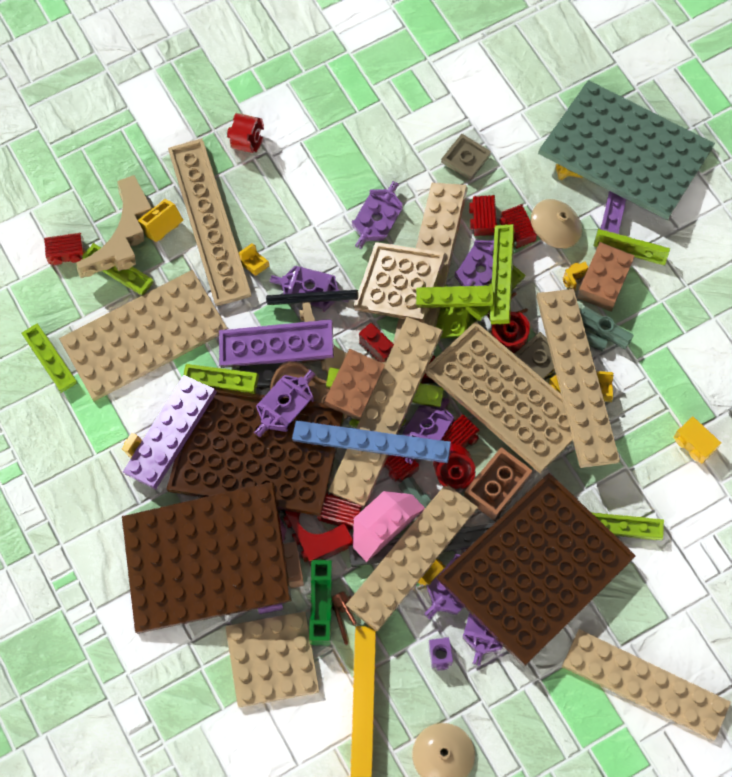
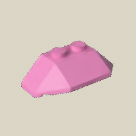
M383 491L354 517L353 548L368 562L424 511L425 507L412 494Z

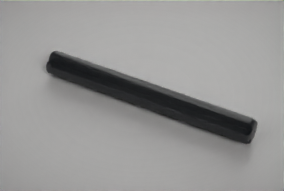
M358 290L267 295L266 303L267 305L357 300L359 293Z

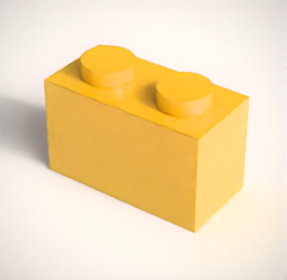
M167 199L161 201L138 220L146 237L154 242L162 240L167 233L177 228L184 221L176 205Z
M693 416L677 430L673 437L681 448H685L690 453L692 459L699 461L701 464L721 445V442Z

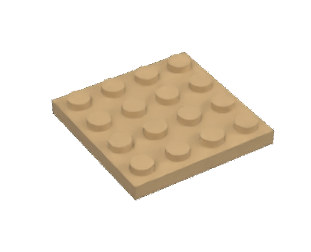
M375 242L358 291L359 298L355 300L353 308L355 311L402 319L409 317L419 322H425L429 308H417L416 287L437 286L446 258L445 253Z
M306 612L225 626L238 708L319 693L313 652L309 642Z

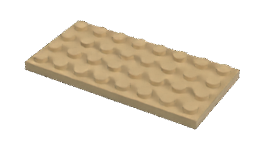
M191 270L60 337L59 340L94 402L219 336V330H226L227 327L194 271Z
M474 322L438 355L425 371L430 378L539 473L573 441L561 394L477 322Z

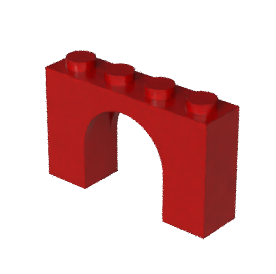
M283 511L285 514L283 520L287 528H292L294 534H291L297 545L300 544L303 550L300 551L301 557L304 562L308 561L310 567L311 560H326L347 550L348 546L353 545V539L345 524L322 534H313L306 531L300 525L299 517L301 513Z

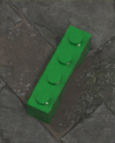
M311 560V614L309 642L311 646H331L332 560Z

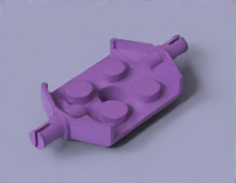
M392 181L387 190L370 189L368 198L355 220H352V227L360 236L355 244L356 248L362 249L365 242L384 241L403 209V204L394 193L399 186L397 182ZM375 215H380L382 219L380 221H375L372 219V217Z
M494 240L474 241L472 249L459 269L455 271V278L461 286H489L492 283ZM483 266L486 271L479 273L476 271V267Z
M294 266L282 278L273 275L270 278V283L282 286L284 294L340 291L337 287L335 275L299 266ZM313 283L315 287L313 289H306L305 285ZM336 301L313 302L310 305L323 308V312H325Z
M309 370L303 378L284 375L257 404L256 408L261 418V425L254 433L258 437H261L267 429L287 432V426L310 400L314 401L308 386L309 382L316 376L313 371ZM283 397L289 398L286 404H280L279 400Z
M443 397L440 408L427 405L419 406L401 435L442 440L451 423H454L453 415L445 409L450 402L449 399ZM426 424H431V425H432L431 427H428V428L423 427V425H426ZM406 457L405 461L412 464L415 458Z
M455 554L454 558L447 564L446 568L443 571H445L460 555ZM437 577L427 585L426 589L432 602L431 607L424 613L426 617L428 616V619L431 620L437 611L457 615L464 607L437 580Z
M469 612L462 639L475 650L472 664L476 665L477 658H479L477 666H481L485 653L502 650L503 645Z

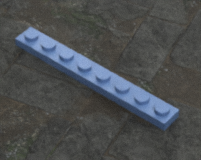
M296 421L292 437L294 442L448 463L451 442L303 421Z

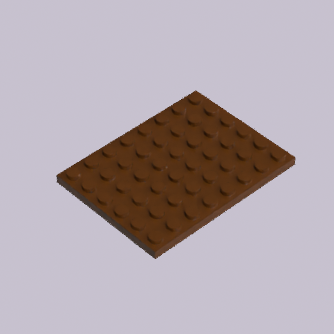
M214 388L217 393L174 460L166 488L167 491L204 498L273 482L278 510L321 516L337 447L294 442L292 437L296 421L342 427L345 414L329 408L325 404L309 402L287 426V432L267 429L261 437H258L254 431L261 425V418L256 406L266 395ZM281 398L279 403L286 404L289 399Z
M548 473L437 577V580L525 667L636 555L551 473Z
M273 482L122 516L135 633L150 632L292 601L275 485Z

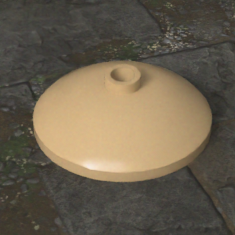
M546 199L539 202L533 208L531 213L532 227L537 236L546 244L564 249L572 247L579 241L582 235V224L577 213L569 205L559 200Z
M438 723L427 727L418 735L413 745L412 759L420 777H467L474 765L475 750L470 737L461 728L449 723ZM442 749H446L448 751V755L442 756L440 754V751Z

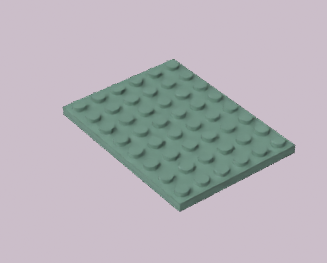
M588 80L540 147L538 154L668 220L712 151L715 143Z

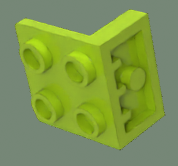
M440 307L436 328L441 329L443 332L440 339L458 338L474 322L478 323V320L466 310L467 307Z

